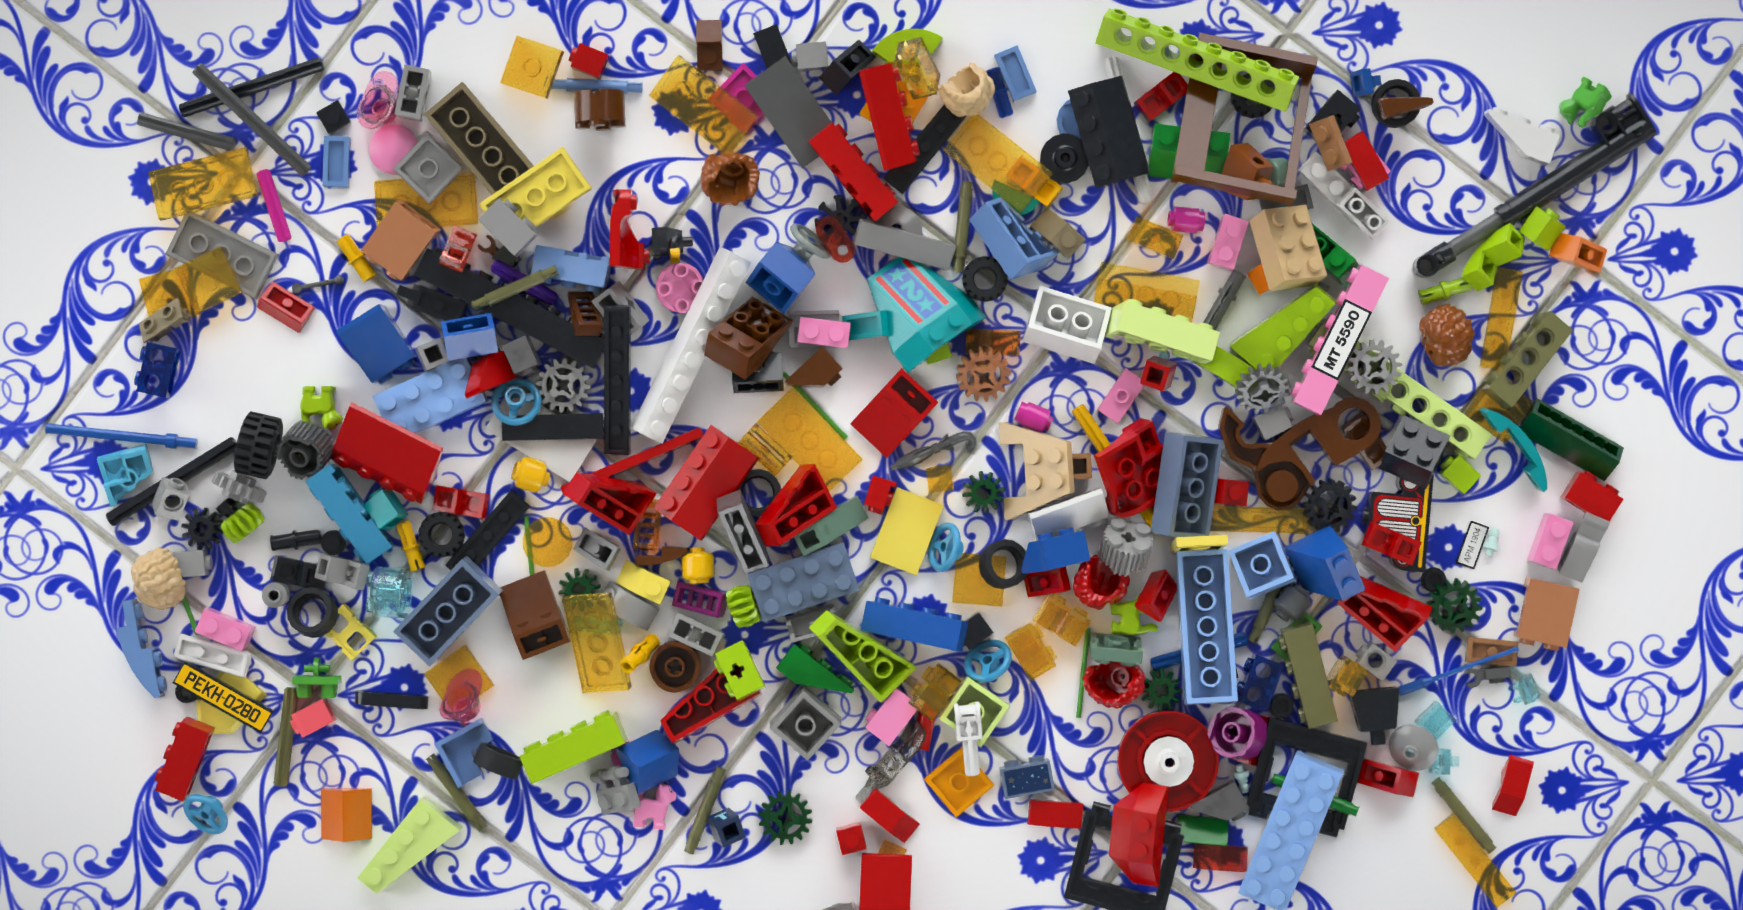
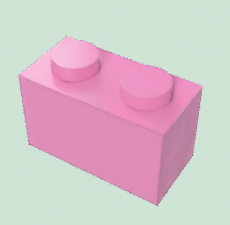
M1228 214L1222 215L1207 264L1228 271L1234 270L1249 221Z
M1544 513L1526 560L1556 570L1574 522L1551 513Z
M208 607L203 610L195 633L239 651H244L248 648L256 626Z
M898 687L882 701L883 703L878 710L873 708L864 719L868 722L865 728L888 746L891 745L920 708V704Z

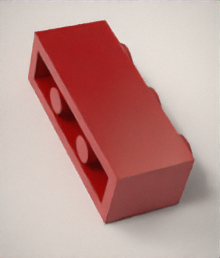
M188 716L181 722L176 723L172 732V736L175 739L172 745L169 744L163 756L166 759L163 768H159L154 781L158 782L155 791L182 802L190 795L215 727Z

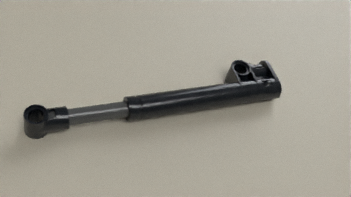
M1628 93L1626 100L1617 106H1610L1592 118L1590 127L1599 141L1598 143L1512 196L1504 204L1501 203L1493 209L1494 214L1448 243L1443 241L1417 257L1412 266L1414 273L1421 278L1433 276L1456 261V256L1509 223L1514 226L1516 222H1520L1528 217L1536 206L1539 208L1544 207L1657 135L1655 127L1636 97ZM1601 117L1609 121L1608 130H1603L1599 126ZM1423 259L1431 263V270L1428 273L1420 269V263Z

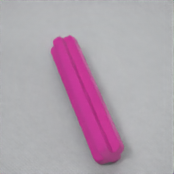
M269 169L260 170L256 175L277 240L279 242H286L292 236Z

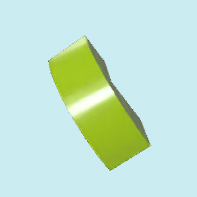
M904 29L885 37L875 46L872 53L886 63L893 62L895 65L908 45L912 43L931 57L942 42L943 37L924 29Z
M1511 223L1501 227L1486 238L1474 251L1464 268L1462 277L1477 292L1492 286L1498 266L1522 257L1525 238Z
M1216 346L1211 362L1202 364L1192 361L1202 369L1221 378L1235 389L1237 388L1236 381L1242 380L1240 374H1248V368L1251 367Z

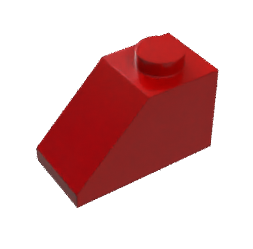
M504 350L488 355H480L481 360L472 364L465 390L466 399L517 378Z
M1364 758L1357 783L1396 795L1414 797L1419 773Z

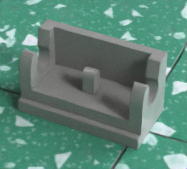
M834 604L785 617L791 643L815 637L816 635L809 627L826 610L837 616Z

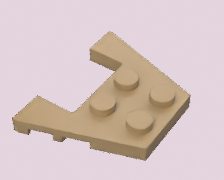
M998 422L1000 445L1023 444L1026 496L1004 498L1005 520L1016 519L1018 516L1034 511V509L1045 504H1050L1075 493L1071 441L1012 425L1009 422Z

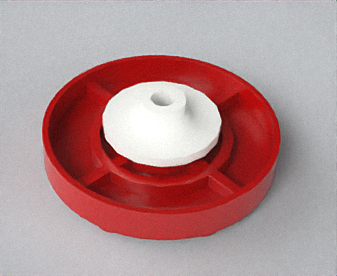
M1176 710L1154 711L1140 717L1126 730L1118 748L1117 768L1121 781L1129 793L1143 783L1169 786L1166 812H1174L1191 807L1190 805L1207 795L1218 774L1219 754L1214 750V746L1211 740H1209L1208 729L1196 718ZM1172 758L1171 764L1166 765V759Z

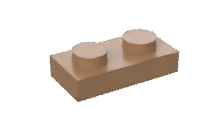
M1334 115L1309 124L1327 171L1352 163Z
M1467 637L1464 662L1472 663L1517 647L1519 642ZM1518 652L1485 664L1516 667Z

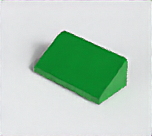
M1178 814L1177 823L1182 824L1180 834L1185 835L1183 842L1227 846L1228 820Z

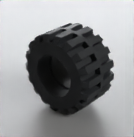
M253 411L247 414L242 423L234 453V469L236 473L265 480L271 475L277 461V457H275L276 445L280 442L283 435L281 418Z

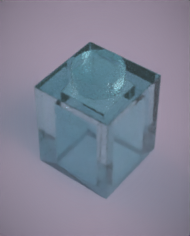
M1434 701L1413 722L1427 729L1437 740L1457 720L1439 702Z

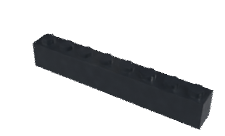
M435 247L434 250L426 249L413 274L472 305V301L507 285L505 282H502L501 286L492 282L494 277L482 270L478 274L469 270L471 265L459 258L456 262L448 259L449 253L438 247ZM526 293L524 297L516 294L491 307L488 305L480 309L485 313H491L493 317L592 369L596 368L604 353V334L600 333V336H575L571 317L567 321L559 317L561 312L549 305H547L546 309L538 306L539 300Z

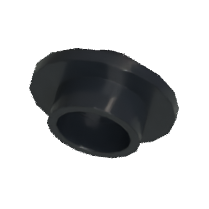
M1062 133L1053 136L1045 142L1040 153V164L1043 172L1049 179L1057 183L1068 184L1077 181L1085 174L1089 167L1082 140L1073 134ZM1064 153L1070 156L1069 162H1062L1061 155Z

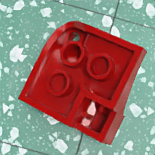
M632 189L613 190L615 204L611 207L610 266L612 268L645 270V264H650V249H645V244L639 243L629 222L632 210H637V195H632Z
M1143 418L1123 428V433L1113 443L1094 455L1107 493L1105 502L1108 512L1116 517H1131L1155 505L1163 444L1159 441L1153 421Z

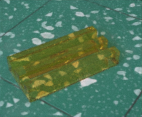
M757 423L738 442L759 457L758 462L774 476L793 458ZM753 433H755L760 439H762L775 453H777L783 459V461L779 460L765 444L763 445L753 435Z

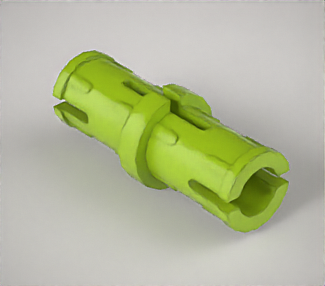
M1463 277L1449 282L1444 280L1439 282V285L1418 290L1419 298L1430 295L1420 300L1424 306L1441 299L1446 301L1451 299V296L1471 291V285L1460 286L1468 283Z

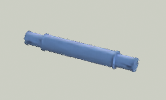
M552 78L551 89H566V91L591 89V92L600 91L599 89L623 90L626 94L627 92L642 93L643 82Z

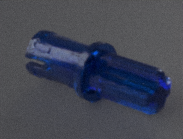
M1000 67L987 70V75L993 79L995 85L993 100L999 117L1006 118L1013 115L1007 94L1009 89L1005 88Z

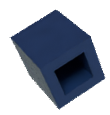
M726 808L706 817L714 840L723 848L746 838L739 816L732 809Z

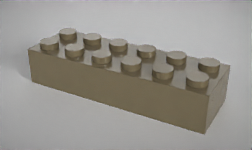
M461 82L424 113L425 117L491 195L534 166L464 82Z

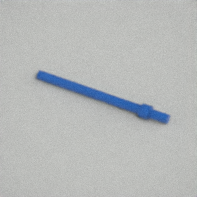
M46 423L45 433L157 444L165 445V448L176 449L177 447L197 448L198 444L197 438L178 437V434L173 433L158 435Z

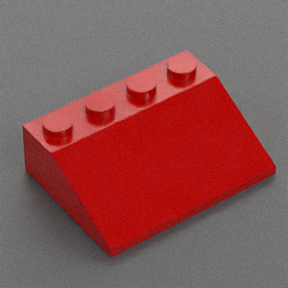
M351 402L334 444L331 460L342 468H349L357 472L364 479H371L379 483L386 490H394L402 494L408 501H416L422 504L435 481L443 447Z

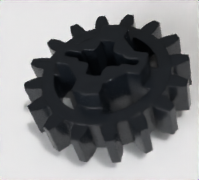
M1329 478L1326 484L1325 481L1320 479L1318 487L1314 485L1311 487V494H1304L1308 501L1301 504L1307 508L1302 514L1309 518L1307 523L1314 526V529L1317 531L1330 525L1334 531L1340 532V525L1348 527L1349 525L1346 520L1348 518H1355L1351 514V510L1357 509V506L1352 504L1357 498L1350 494L1352 491L1350 487H1344V482L1340 480L1335 482L1334 479ZM1328 503L1332 504L1331 508H1326Z

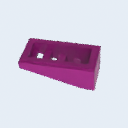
M677 581L672 606L716 618H723L727 607L726 592ZM685 589H689L687 601L683 603ZM695 591L699 592L696 606L692 605ZM705 594L709 595L706 608L702 607ZM715 597H718L715 610H712Z

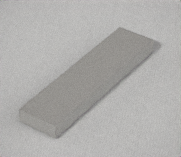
M861 218L853 239L855 245L949 270L956 250L954 244Z

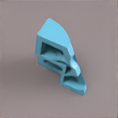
M147 443L97 457L110 507L115 506L123 496L131 492L140 481L146 479L153 472Z

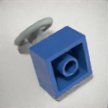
M797 223L792 224L790 227L792 235L798 241L795 246L791 247L776 242L759 261L745 282L782 314L788 311L816 275L809 262L813 254L823 259H829L832 256V251L825 241L809 228Z

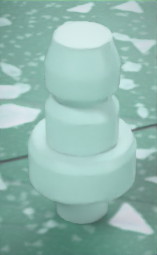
M1497 528L1490 530V537L1483 545V549L1486 550L1485 556L1492 557L1493 552H1498L1497 538L1500 535V531Z
M1243 764L1236 765L1237 770L1233 772L1234 778L1238 781L1240 792L1247 793L1249 791V785L1247 784L1249 771L1244 769Z

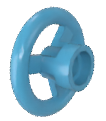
M515 378L505 384H500V386L495 388L491 397V407L495 416L503 423L513 426L524 425L532 421L539 413L542 403L538 388L532 382L523 378ZM514 385L524 386L527 389H529L531 393L525 394L522 388L516 387ZM500 394L505 397L507 405L510 406L508 416L503 414L499 408ZM513 398H520L518 402H512ZM534 401L532 410L527 415L517 418L518 409L525 403Z
M946 522L941 524L934 531L929 543V562L932 568L938 572L950 569L963 554L964 545L961 541L960 532L953 523ZM946 530H950L947 537L939 542L941 534ZM936 549H939L941 554V564L937 562Z
M989 639L980 642L968 652L965 658L964 669L967 676L976 682L982 683L998 679L1010 666L1012 660L1011 650L1006 643L1000 640ZM988 647L1000 648L992 654L984 655L980 653L981 650ZM1004 657V661L1001 664L999 659ZM973 659L981 663V675L976 674L972 670Z
M193 794L184 800V813L195 827L209 834H220L226 830L228 818L223 810L222 803L216 797ZM193 802L202 803L199 808L191 807ZM217 816H218L219 819H220V825H219V823L215 820V818H216ZM197 817L207 821L209 825L204 824Z

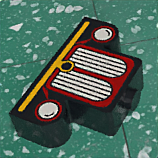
M1434 475L1426 489L1396 476L1395 485L1400 491L1399 494L1372 491L1367 494L1366 509L1363 508L1361 513V523L1365 524L1364 537L1372 521L1422 542L1413 565L1388 556L1391 566L1395 569L1425 573Z

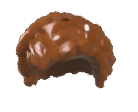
M733 152L718 156L710 154L701 168V188L704 194L710 197L711 202L719 203L721 206H737L739 202L753 198L758 190L760 171L754 158L748 155Z
M1439 304L1432 311H1429L1425 317L1421 318L1419 322V330L1423 337L1421 342L1425 347L1426 354L1434 365H1441L1443 367L1447 365L1453 366L1467 360L1468 355L1472 351L1471 343L1475 332L1471 325V319H1466V313L1462 309H1457L1455 306L1451 307L1450 304Z

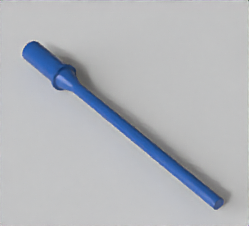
M1517 646L1434 677H1420L1421 679L1399 686V694L1403 696L1423 688L1426 689L1428 685L1435 681L1518 652L1519 648Z

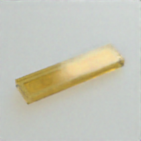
M1497 267L1479 367L1497 370L1501 366L1500 359L1510 349L1523 271Z
M1214 506L1210 531L1263 533L1275 531L1276 533L1309 534V524L1307 523L1309 518L1302 514L1307 508H1291L1278 511L1270 507Z
M1454 813L1433 828L1496 908L1517 893Z

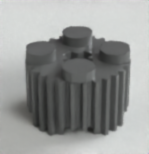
M300 420L286 432L276 445L275 457L278 460L281 459L280 463L284 464V468H288L287 471L290 477L295 476V479L300 478V480H303L306 476L309 478L322 470L331 459L334 447L331 440L332 433L327 428H319L318 424L315 426L313 422L309 424L308 421Z

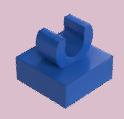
M1371 68L1350 72L1353 98L1373 94V87L1382 85L1381 76H1372Z

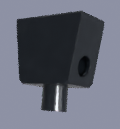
M1389 686L1349 690L1348 697L1358 731H1370L1371 745L1386 744L1385 730L1396 729L1399 688Z

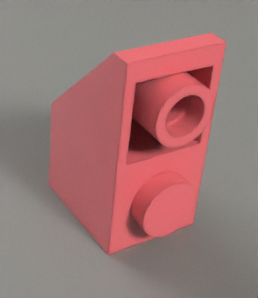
M323 698L292 714L293 720L290 723L295 733H300L303 738L336 721L337 718L327 699Z

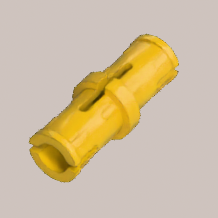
M648 634L641 643L635 644L631 648L630 653L620 661L621 669L629 674L640 664L645 663L650 658V654L660 646L659 638L654 634Z

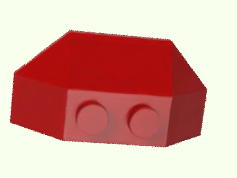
M1143 783L1113 806L1109 857L1135 884L1159 887L1169 786Z

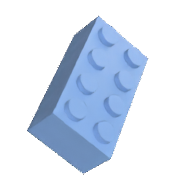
M469 357L447 362L372 396L381 417L415 434L489 401L485 392L468 399L465 397V390L472 367Z

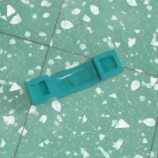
M1482 407L1479 411L1492 429L1499 433L1506 430L1529 461V464L1522 470L1536 489L1545 492L1548 489L1546 472L1541 457L1532 441L1511 420L1497 412Z

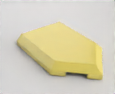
M222 671L216 676V678L259 702L267 695L247 676L244 678ZM196 699L197 720L215 727L213 734L234 733L241 726L242 722L203 700Z

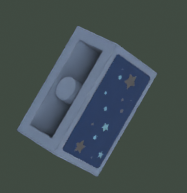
M1043 755L1029 757V762L1019 763L1018 759L1005 761L1004 766L999 767L1005 799L1054 791L1055 787L1049 758L1044 759Z

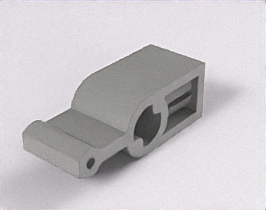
M1585 512L1577 531L1572 535L1557 566L1559 574L1583 583L1599 550L1600 542L1609 527L1610 522L1608 520Z

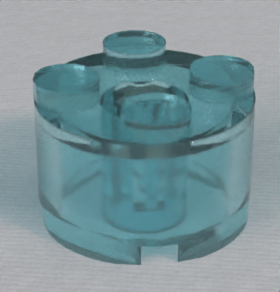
M377 566L374 572H368L367 586L370 587V597L366 599L367 612H372L374 617L406 618L408 616V613H404L405 606L410 607L412 599V578H407L406 573H410L409 568Z

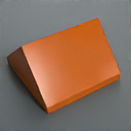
M321 788V839L340 842L372 839V788Z

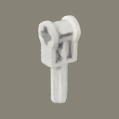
M978 701L973 705L961 706L956 703L954 704L957 741H962L966 776H976L980 773L977 740L983 739L980 703Z

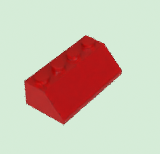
M889 62L860 70L859 74L883 170L886 171L916 162L917 156L920 155L917 140H912L910 131L914 130L911 115L906 116L904 106H908L905 91L900 92L898 81H902L899 66L894 67V63Z
M710 425L653 508L702 541L719 517L716 498L737 491L759 457L724 432Z

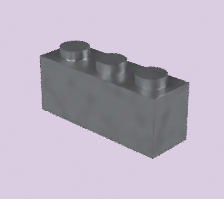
M741 490L716 498L718 514L745 575L768 567V552L754 525L755 522Z

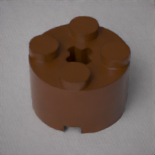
M591 89L574 92L575 129L585 130L590 129V126H594L596 131H608L611 128L626 127L625 96L623 90L599 89L600 91L591 92Z
M672 640L659 646L653 653L649 670L652 679L658 687L667 692H681L690 688L698 679L701 672V659L696 649L677 640ZM678 660L682 669H678L676 673L672 672V667L669 666V663Z

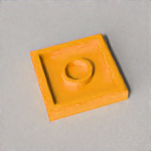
M960 747L924 778L926 783L956 818L995 786L981 768L979 775L966 776L963 747Z

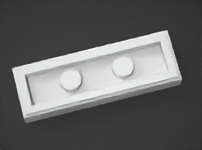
M180 633L173 658L246 678L253 653L239 651L232 647Z

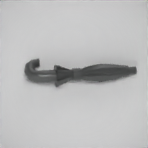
M966 431L956 433L950 437L946 434L938 443L936 442L931 446L918 448L907 453L890 465V468L894 471L920 464L934 453L941 452L940 450H955L954 445L966 440L969 441V445L966 446L969 453L977 445L976 437L971 432Z

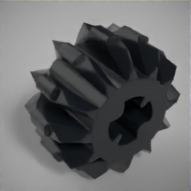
M207 507L202 510V514L198 508L193 509L194 517L190 514L185 516L186 520L190 523L181 524L182 528L188 529V532L183 533L182 537H191L188 541L189 546H193L197 542V550H202L204 544L207 549H212V541L217 544L221 542L216 534L224 533L222 529H218V526L224 520L215 521L219 513L214 511L209 516L210 511ZM201 522H203L202 525L208 526V529L205 530V536H203L204 533H199L198 528L201 527Z

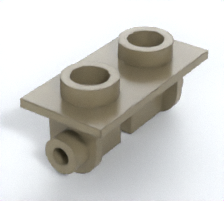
M178 297L139 323L143 343L148 341L158 342L162 337L171 332L170 326L176 329L189 321L191 312L187 308H181Z

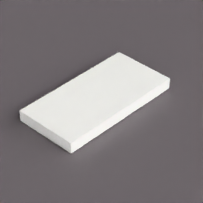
M504 397L499 408L503 414L509 415L510 406L507 405ZM513 398L512 402H518L520 398ZM534 401L525 403L518 409L517 415H527L532 410ZM541 405L537 415L555 413ZM494 414L485 430L502 440V421ZM597 439L519 440L504 442L530 458L545 462L547 469L570 482L589 455Z

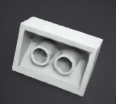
M1039 286L1022 342L1095 364L1103 344L1112 308Z
M1101 488L1087 491L1027 513L1036 540H1038L1037 535L1052 532L1053 536L1059 535L1058 530L1073 527L1074 532L1082 531L1081 527L1088 524L1091 525V528L1105 524V518L1110 517Z

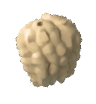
M969 63V66L958 71L956 76H951L948 79V83H941L938 92L946 108L957 117L974 116L980 114L989 105V100L992 99L995 93V85L993 79L987 75L983 68L977 67L975 63Z
M158 547L147 552L145 555L139 556L132 564L130 571L134 582L133 591L138 599L145 605L158 610L177 606L186 594V587L184 585L186 582L182 579V571L178 568L176 557H172L173 554L169 552L168 548Z

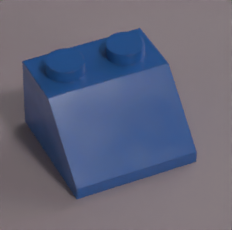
M1071 527L1058 530L1059 535L1053 536L1052 532L1037 535V541L1028 543L1021 568L1022 574L1048 571L1089 561L1090 555L1084 530L1074 532V528Z

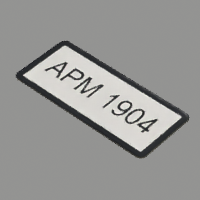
M1470 521L1456 560L1457 564L1475 569L1489 530L1488 526Z

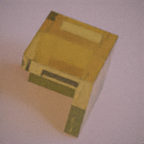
M951 465L925 468L928 493L954 490Z

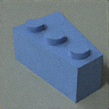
M1002 197L985 202L969 219L1010 280L1043 270L1059 253L1054 247L1049 249L1040 240L1042 235L1038 231L1033 233L1022 223L1025 219Z

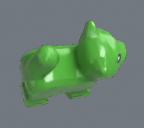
M1583 76L1581 85L1574 91L1572 97L1560 102L1561 116L1571 125L1579 110H1583L1585 113L1579 118L1578 126L1581 128L1585 127L1587 122L1603 111L1606 103L1612 98L1610 91L1605 85L1598 83L1594 87L1592 86L1593 82Z

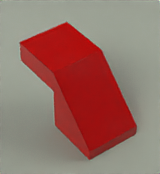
M1509 755L1501 771V786L1492 802V810L1512 816L1517 815L1526 796L1534 761Z
M876 788L859 807L903 843L908 840L920 825L916 819L900 809L889 797Z

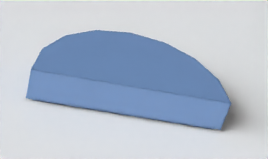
M1069 99L1059 109L1056 119L1057 129L1060 134H1073L1081 139Z

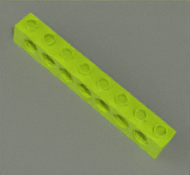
M1109 8L1105 13L1095 44L1284 112L1287 111L1299 80V76L1294 75L1291 70L1271 67L1266 61H1255L1246 58V55L1241 52L1224 50L1216 43L1199 41L1194 35H1183L1174 32V29L1169 26L1152 24L1150 20L1144 17L1135 18L1118 8ZM1121 28L1130 30L1132 36L1125 35ZM1145 37L1153 38L1155 44H1149ZM1169 45L1176 46L1179 53L1172 52L1169 49ZM1192 54H1199L1203 61H1196ZM1220 62L1225 64L1227 70L1219 69L1216 63ZM1240 72H1248L1251 78L1246 79L1242 77ZM1264 80H1271L1275 87H1268Z

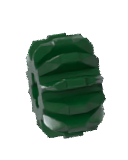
M979 471L978 476L980 480L977 481L973 475H970L969 478L974 484H963L965 488L971 489V492L962 493V497L971 496L972 499L967 501L966 505L969 507L976 502L974 512L978 513L980 506L983 505V511L987 514L989 513L988 504L994 510L998 509V506L993 502L994 499L1003 502L1004 498L996 494L997 492H1004L1005 488L995 487L1001 482L1000 478L990 482L993 477L992 472H989L987 479L984 480L983 471ZM985 485L986 489H990V495L987 494V499H982V496L976 494L977 489L980 490L979 486Z
M575 568V578L570 572H566L565 576L569 582L565 580L559 581V584L565 586L566 589L559 590L558 594L563 595L567 593L568 596L562 600V603L566 604L571 599L570 609L572 610L576 608L577 602H579L580 610L584 611V601L590 607H593L595 604L590 597L600 598V594L593 592V589H600L601 584H592L597 579V575L591 576L590 579L587 578L589 569H585L583 575L580 576L579 568ZM580 582L581 586L586 587V591L582 592L584 596H579L578 592L573 591V587L577 586L575 583Z
M1163 668L1159 669V677L1156 676L1153 670L1149 671L1152 680L1150 681L1145 677L1144 682L1148 686L1145 687L1143 692L1148 693L1143 695L1141 700L1147 701L1151 699L1148 703L1150 709L1155 706L1156 702L1158 711L1163 710V703H1165L1169 710L1172 709L1169 701L1171 699L1176 703L1180 701L1179 698L1174 696V693L1180 694L1183 692L1181 688H1174V686L1181 682L1180 679L1177 678L1171 681L1174 676L1172 671L1168 672L1166 677H1164L1165 671ZM1166 684V687H1164L1167 690L1166 694L1160 693L1159 696H1156L1155 693L1157 691L1155 687Z

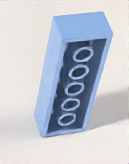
M1228 549L1177 551L1175 553L1184 705L1237 702Z
M1297 750L1238 894L1276 910L1287 909L1344 773L1343 769Z

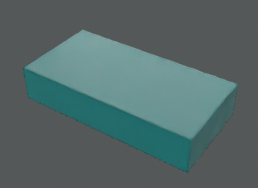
M887 310L842 316L843 322L851 323L849 341L889 335Z

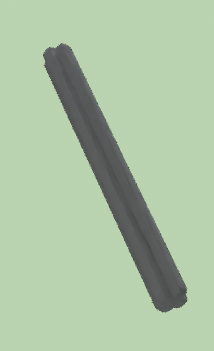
M198 64L192 71L193 75L297 173L304 176L311 169V165L204 64Z

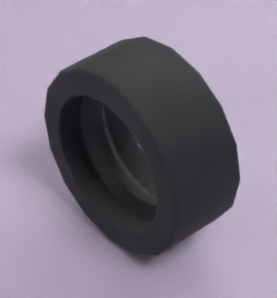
M1388 80L1379 86L1373 94L1371 101L1372 113L1377 121L1386 127H1404L1415 120L1420 110L1409 112L1402 118L1383 120L1380 117L1376 101L1391 89H1401L1409 97H1420V93L1413 84L1406 80Z
M755 469L749 472L738 490H741L743 495L744 486L753 478L765 479L770 483L773 496L768 505L755 508L747 504L751 516L760 517L780 492L781 485L778 479L769 471Z
M1007 539L996 541L987 546L979 557V570L982 578L987 584L998 589L1010 588L1021 583L1028 574H1022L1021 571L1026 553L1025 549L1017 542ZM1006 550L1012 554L1017 565L1014 576L1003 579L995 573L992 567V556L995 552Z
M314 587L304 588L295 593L287 607V619L291 627L303 636L310 638L322 637L329 633L335 626L338 618V606L334 599L322 589ZM311 599H320L326 606L324 618L315 626L308 627L303 625L299 619L302 606Z
M480 743L473 760L476 765L510 779H517L523 766L519 756L487 743Z

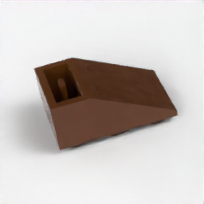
M752 296L708 333L704 356L741 378L746 379L762 365L791 326L793 320Z
M545 570L500 587L503 590L500 597L522 660L572 641Z

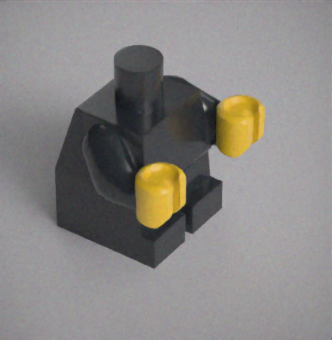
M669 227L651 228L653 260L667 255L670 256V264L680 262V253H683V247L693 246V237H683L682 230Z

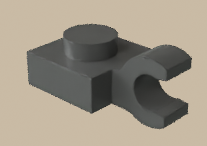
M1509 666L1465 670L1466 674L1473 673L1475 675L1473 682L1466 683V686L1470 688L1479 686L1484 679L1489 680L1490 684L1503 683L1505 682L1504 678L1511 677Z

